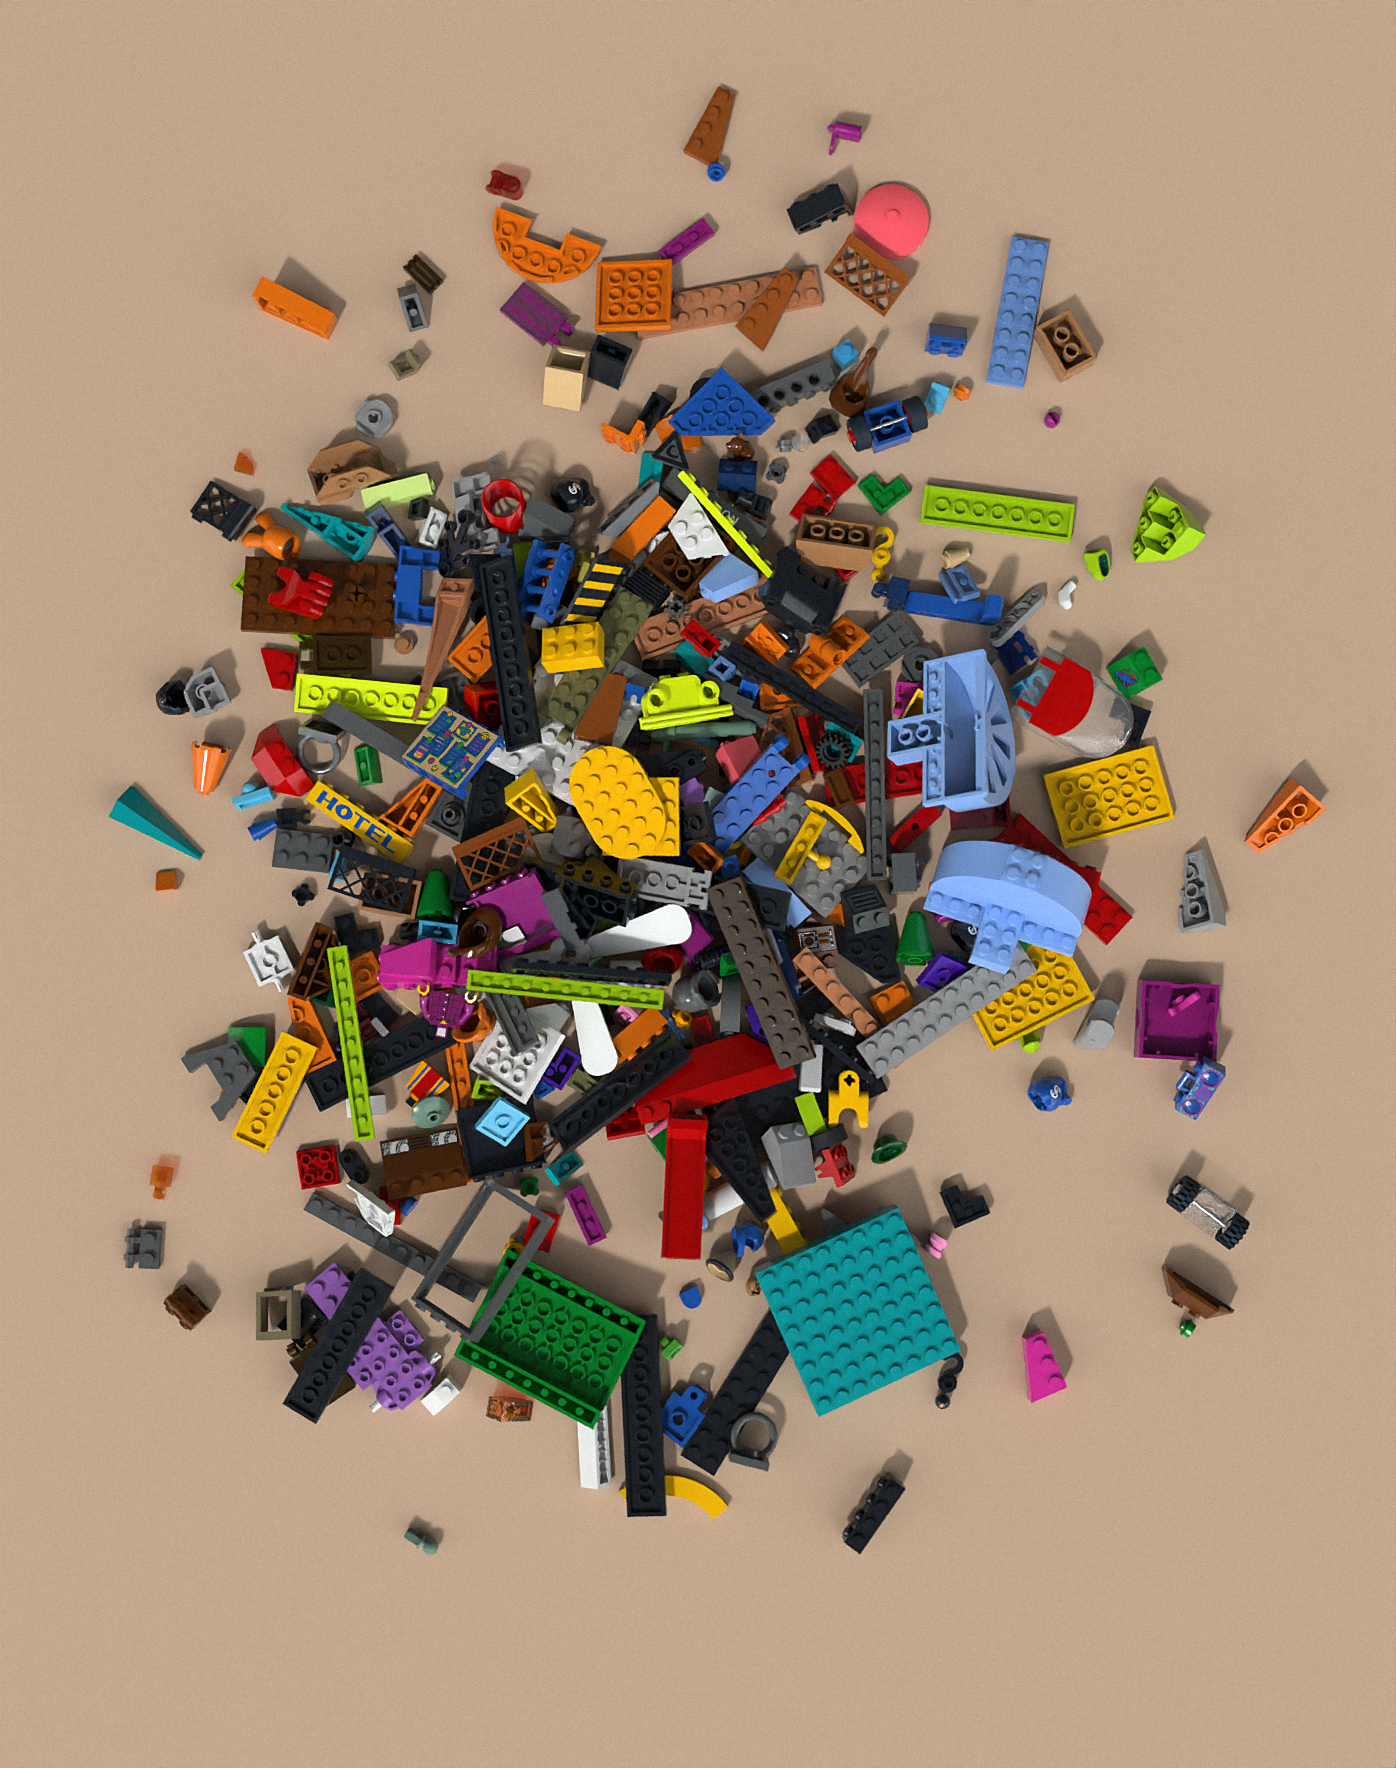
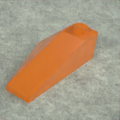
M1292 778L1277 793L1244 841L1259 853L1277 843L1285 835L1293 834L1299 827L1312 823L1326 807Z

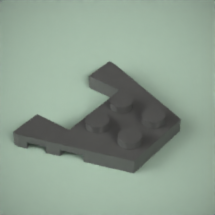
M233 1041L181 1058L189 1073H194L207 1063L226 1096L210 1106L218 1121L225 1120L227 1113L235 1106L240 1095L246 1091L258 1074L239 1041Z

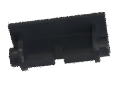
M676 659L663 660V666H659V660H646V662H642V671L657 679L664 675H671V678H674L680 673V661H676Z

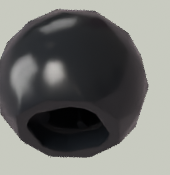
M338 828L331 836V843L337 850L340 849L341 844L352 848L355 844V835L348 828Z

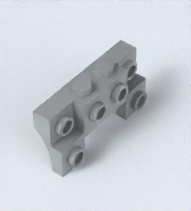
M483 472L451 480L457 531H459L461 525L458 522L460 510H471L475 515V521L468 526L462 544L468 542L470 538H478L481 542L478 550L470 549L460 555L476 554L481 551L489 552L500 548L498 528L487 530L486 516L481 502L483 490L486 485L492 482L491 472Z

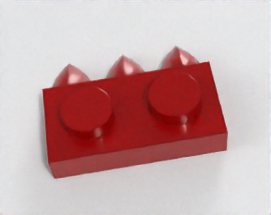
M635 1105L631 1110V1116L626 1110L618 1118H615L605 1126L608 1141L646 1134L645 1125L641 1126Z

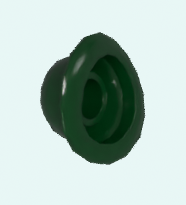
M892 1134L882 1135L874 1142V1152L871 1160L875 1164L887 1163L902 1155L908 1146L905 1142L898 1141L897 1137Z

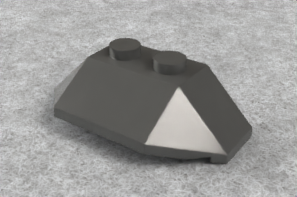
M649 479L644 486L596 529L597 533L603 536L620 537L659 496L660 484L658 481Z

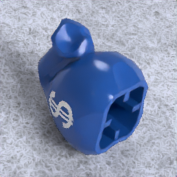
M1059 1076L1037 1079L1031 1083L1027 1090L1029 1099L1040 1111L1051 1112L1056 1110L1059 1105H1068L1072 1102V1099L1067 1094L1066 1080Z

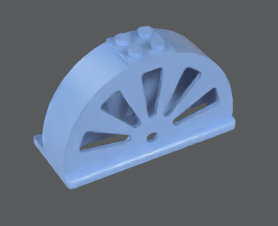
M984 649L924 661L923 714L888 721L887 757L897 766L923 761V805L925 807L945 804L955 812H964L1001 805L1010 794L1015 775V739L1003 689L996 673L987 661V652Z
M963 841L953 843L941 851L923 909L977 926L978 930L968 962L1006 974L1010 968L1018 940L1072 957L1078 937L1082 932L1092 892L1087 882L1079 874L1062 863L1049 858V856L1012 844L1008 845L989 841Z

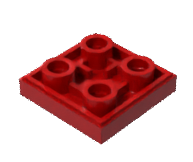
M335 1145L296 1151L301 1190L341 1183Z

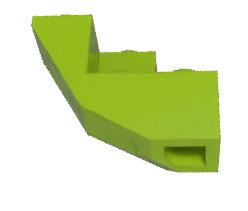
M1155 486L1143 501L1130 551L1137 563L1174 560L1195 549L1206 536V533L1201 523L1185 506L1160 487Z

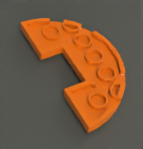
M496 207L493 219V232L498 252L510 269L527 280L543 284L569 281L584 273L595 262L602 250V246L568 233L565 235L560 250L529 239L527 235L532 225L531 219Z

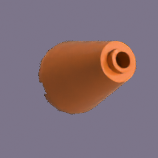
M192 741L194 789L198 790L197 793L209 795V792H214L231 753V748L228 747L227 750H224V746L220 744L202 741V745H197V741Z

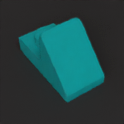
M574 1151L569 1154L566 1153L544 1171L554 1185L557 1186L583 1166Z

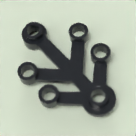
M463 509L459 511L458 522L461 525L456 539L454 534L457 529L456 522L446 521L444 524L448 538H440L438 541V547L441 550L443 560L439 565V574L444 578H453L456 570L462 567H470L468 555H464L461 560L456 561L457 555L470 549L478 550L481 546L478 538H470L468 542L462 544L468 526L475 521V515L471 510Z

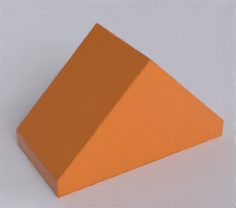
M707 842L692 844L687 851L704 870H711L712 874H715L724 862L722 852Z

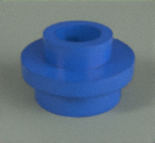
M712 163L707 168V175L715 182L721 181L726 174V169L721 163Z

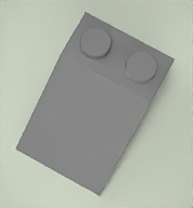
M803 1121L771 1127L761 1137V1140L782 1189L815 1184L816 1177L811 1141Z

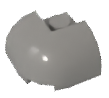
M213 666L189 678L184 696L194 718L215 713L217 709L232 703L223 680Z

